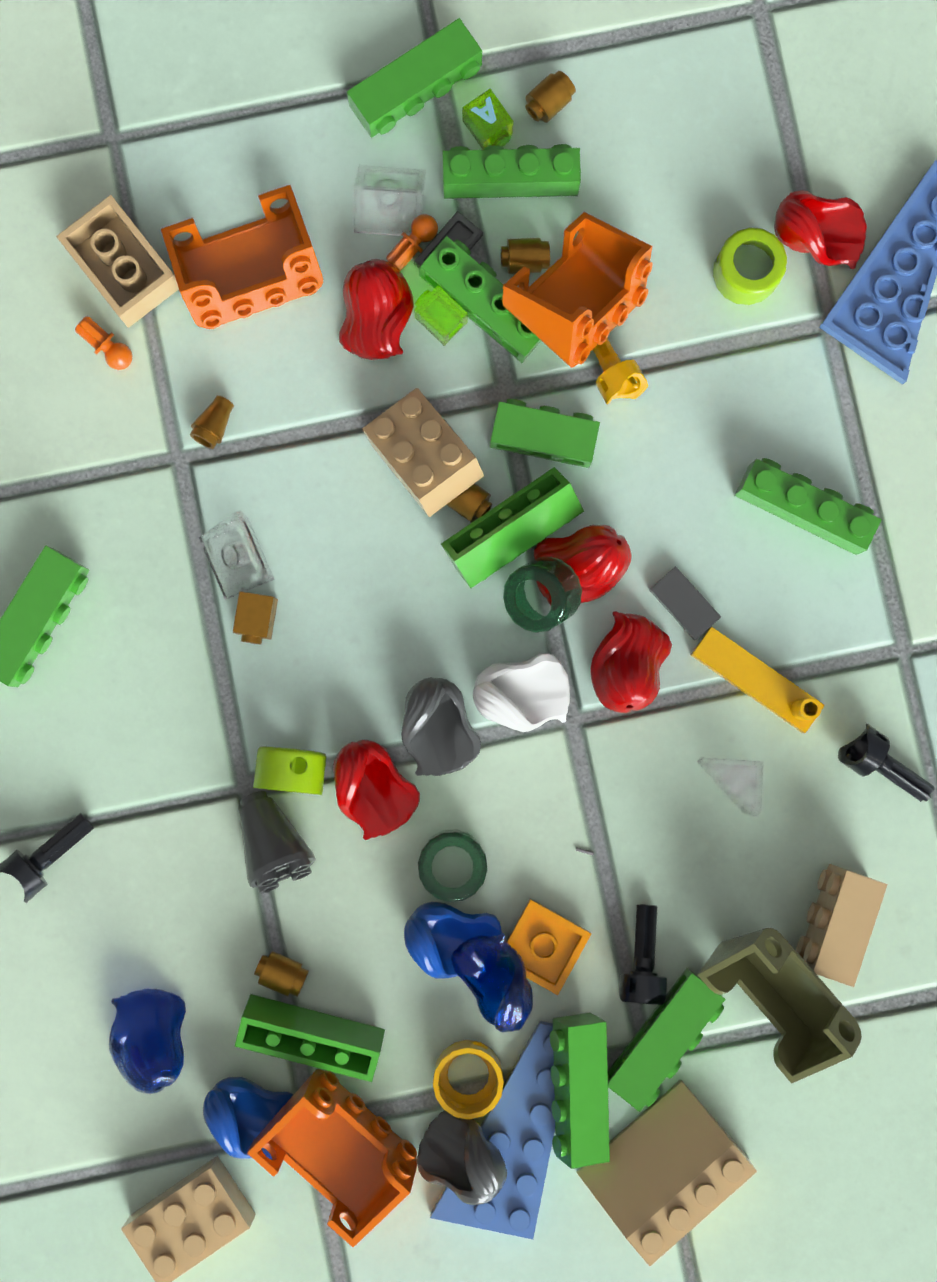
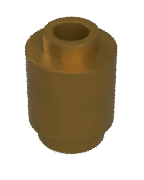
M557 71L555 74L550 73L526 95L527 104L525 108L528 114L537 122L540 120L546 123L549 122L572 101V95L576 92L575 86L562 71Z
M540 238L507 239V246H501V267H507L508 274H516L524 266L530 269V273H541L542 269H549V241H541Z
M473 484L449 502L447 506L472 523L476 518H480L491 509L492 503L489 502L491 494L477 484Z
M272 951L269 957L262 955L254 975L260 977L258 980L259 985L287 997L290 994L298 997L309 970L302 968L301 963Z

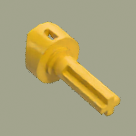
M608 338L602 345L598 344L593 349L599 365L604 371L597 378L596 386L607 405L615 398L636 399L647 389V380L635 360L621 362Z

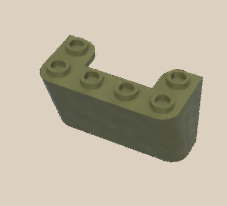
M765 928L721 942L697 974L711 991L719 995L728 993L737 983L781 1033V1036L774 1046V1062L791 1083L853 1057L861 1042V1029L855 1018L782 934L773 928Z

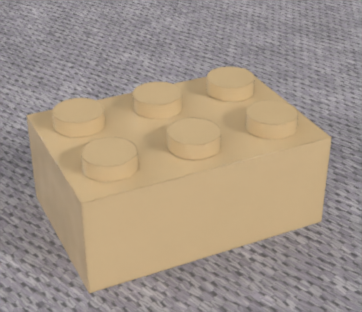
M112 195L108 196L56 236L128 328L179 290L175 275Z
M415 388L362 428L372 447L428 517H431L484 477L476 457L418 388Z
M829 864L827 870L824 869L817 885V888L820 890L817 902L811 904L807 914V922L810 924L806 936L800 937L796 947V952L817 975L851 987L855 986L888 884Z
M216 1156L131 1214L121 1230L154 1281L172 1282L250 1229L256 1214L219 1157Z

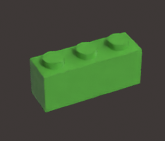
M507 399L506 403L500 401L498 403L490 448L589 468L593 460L600 422L593 421V416L584 413H573V416L559 414L560 410L554 407L540 406V409L526 407V403L521 400Z

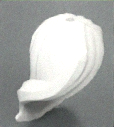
M539 653L531 659L520 663H496L487 667L478 675L473 690V701L477 710L486 719L518 731H531L552 719H558L562 723L566 721V714L570 704L569 678L558 658L550 653Z

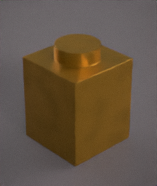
M239 591L233 633L242 635L241 642L261 645L262 639H272L278 599L272 596Z

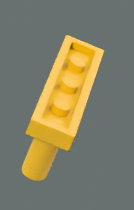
M713 627L707 630L691 653V656L801 733L808 731L825 706Z

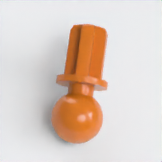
M427 214L417 216L411 224L412 233L409 236L404 232L401 234L403 238L387 255L386 260L394 264L401 271L418 251L422 253L423 249L419 246L420 243L433 240L438 232V224L432 216Z
M88 316L78 323L75 328L76 333L96 349L94 351L96 355L102 350L105 353L106 363L111 368L123 370L131 364L132 352L130 348L123 343H113L110 340L114 336L112 332L108 334Z

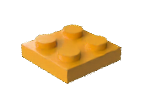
M530 898L503 946L497 962L552 993L559 995L589 940L591 932Z

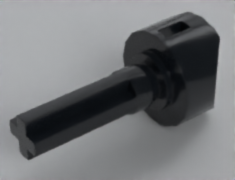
M866 723L865 731L858 738L840 747L838 751L839 761L858 775L864 777L876 770L920 802L923 800L928 801L931 798L930 794L935 790V787L888 754L890 748L889 739Z
M80 813L32 853L30 857L28 855L24 856L19 850L14 851L12 855L0 863V872L12 875L20 882L24 889V902L27 903L48 885L42 871L58 860L91 832L94 827Z
M637 905L634 950L635 971H630V974H620L619 996L622 1002L663 1005L665 1002L667 978L658 977V973H653L657 925V906Z

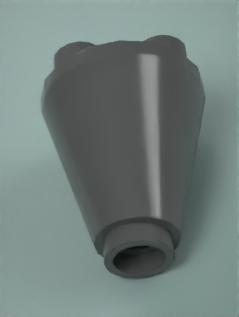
M266 791L254 792L240 800L242 807L240 809V820L247 880L250 887H257L259 893L263 894L278 888L279 881L292 877L293 881L299 880L311 874L310 866L316 860L313 852L275 801L267 796Z

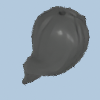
M432 677L419 681L410 689L405 701L401 737L406 750L417 762L418 767L415 774L417 776H441L464 769L480 753L481 741L467 719L461 691L454 683L447 679Z
M444 1110L431 1122L419 1144L417 1164L421 1176L429 1183L448 1187L466 1204L479 1205L490 1202L500 1192L507 1178L506 1164L499 1149L485 1139L481 1125L474 1119L456 1118Z

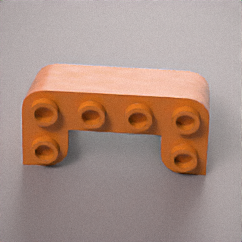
M291 185L258 195L266 218L202 239L193 218L161 229L179 291L197 326L214 329L222 324L239 318L249 317L268 308L281 306L294 299L310 296L316 293L322 286L323 276ZM277 199L288 200L281 208L270 207ZM179 233H191V237L185 241L174 240V237Z
M583 212L564 230L562 257L529 286L530 269L524 266L503 285V306L571 368L577 364H583L590 352L598 344L602 345L609 336V333L617 325L621 326L635 307H640L645 302L648 295V289L646 288L647 278L653 265L650 262L652 246Z
M316 1069L253 1140L247 1152L273 1177L279 1172L284 1160L333 1204L327 1225L352 1247L357 1245L411 1193L417 1168V1151L409 1141L402 1140L394 1133L385 1119L374 1115L358 1095L350 1093L344 1088L334 1073L321 1069ZM262 1148L266 1149L270 1153V1155L272 1156V1160L266 1157V1155L262 1151ZM340 1217L343 1218L349 1224L351 1230L347 1229L343 1225V1223L340 1220Z

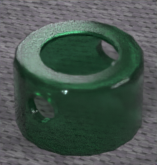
M543 557L521 566L510 574L504 585L503 600L506 611L514 623L524 630L539 633L550 631L573 616L580 606L582 590L579 578L568 564L561 559ZM526 580L539 581L550 592L552 604L547 616L539 614L527 601L524 590Z
M458 829L443 830L430 837L423 846L418 861L419 878L424 888L435 898L447 902L463 901L476 894L484 884L488 870L486 853L480 842L470 833ZM456 846L463 848L473 860L474 869L472 876L466 884L460 887L449 888L442 886L436 881L432 873L433 859L445 847Z

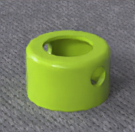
M749 227L736 231L725 241L714 262L713 278L717 289L726 299L736 304L752 305L762 302L774 292L786 272L787 255L784 246L774 234L765 229ZM740 245H754L764 250L771 258L773 264L771 272L758 280H750L741 276L733 262L736 249Z
M261 746L257 750L253 788L322 795L326 754L309 750Z

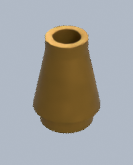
M217 395L213 402L191 425L193 430L190 436L199 444L214 449L217 443L220 444L222 442L230 413L234 408L233 403Z

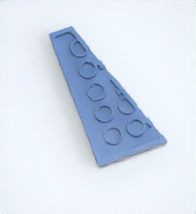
M937 160L928 169L819 326L820 329L902 385L907 382L910 371L908 369L918 343L917 337L922 320L926 315L937 276Z
M539 1021L516 1066L503 1085L500 1100L495 1108L487 1113L481 1124L485 1139L499 1149L505 1161L507 1178L504 1186L490 1202L479 1205H469L462 1202L452 1190L446 1187L430 1214L431 1219L533 1240L555 1132V1120L551 1109L552 1102L555 1100L554 1085L551 1080V1067L554 1065V1054L550 1044V1032L553 1030L552 1023Z

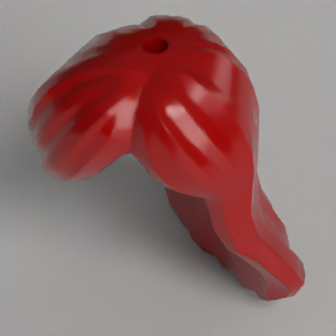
M800 190L791 192L780 203L774 222L775 235L781 243L790 249L801 253H810L819 264L827 266L846 264L850 269L856 268L860 254L864 250L867 224L861 207L852 199L847 197L825 199L817 197L808 191Z
M371 259L357 264L348 272L344 280L343 297L347 312L346 319L339 332L340 344L350 353L369 360L388 359L391 356L403 354L399 343L400 336L414 307L413 295L405 277L394 264L385 260Z
M590 525L568 537L545 538L534 549V575L540 592L547 598L553 611H556L561 603H583L598 599L614 588L627 571L632 559L631 549L625 537L618 535L615 529L608 525Z
M614 611L612 613L615 619L614 626L604 637L592 658L591 680L595 694L605 708L620 713H628L631 710L639 711L651 704L658 695L660 689L659 670L671 652L672 643L669 636L648 618L637 614H624Z
M360 740L345 745L337 754L333 763V773L338 807L347 818L357 823L363 829L364 840L389 834L411 818L419 805L420 793L414 784L398 772L385 747L374 741Z

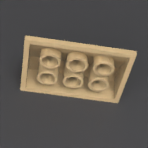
M679 1080L609 1142L610 1162L584 1166L576 1171L618 1229L649 1266L654 1264L757 1172L749 1158L682 1080Z

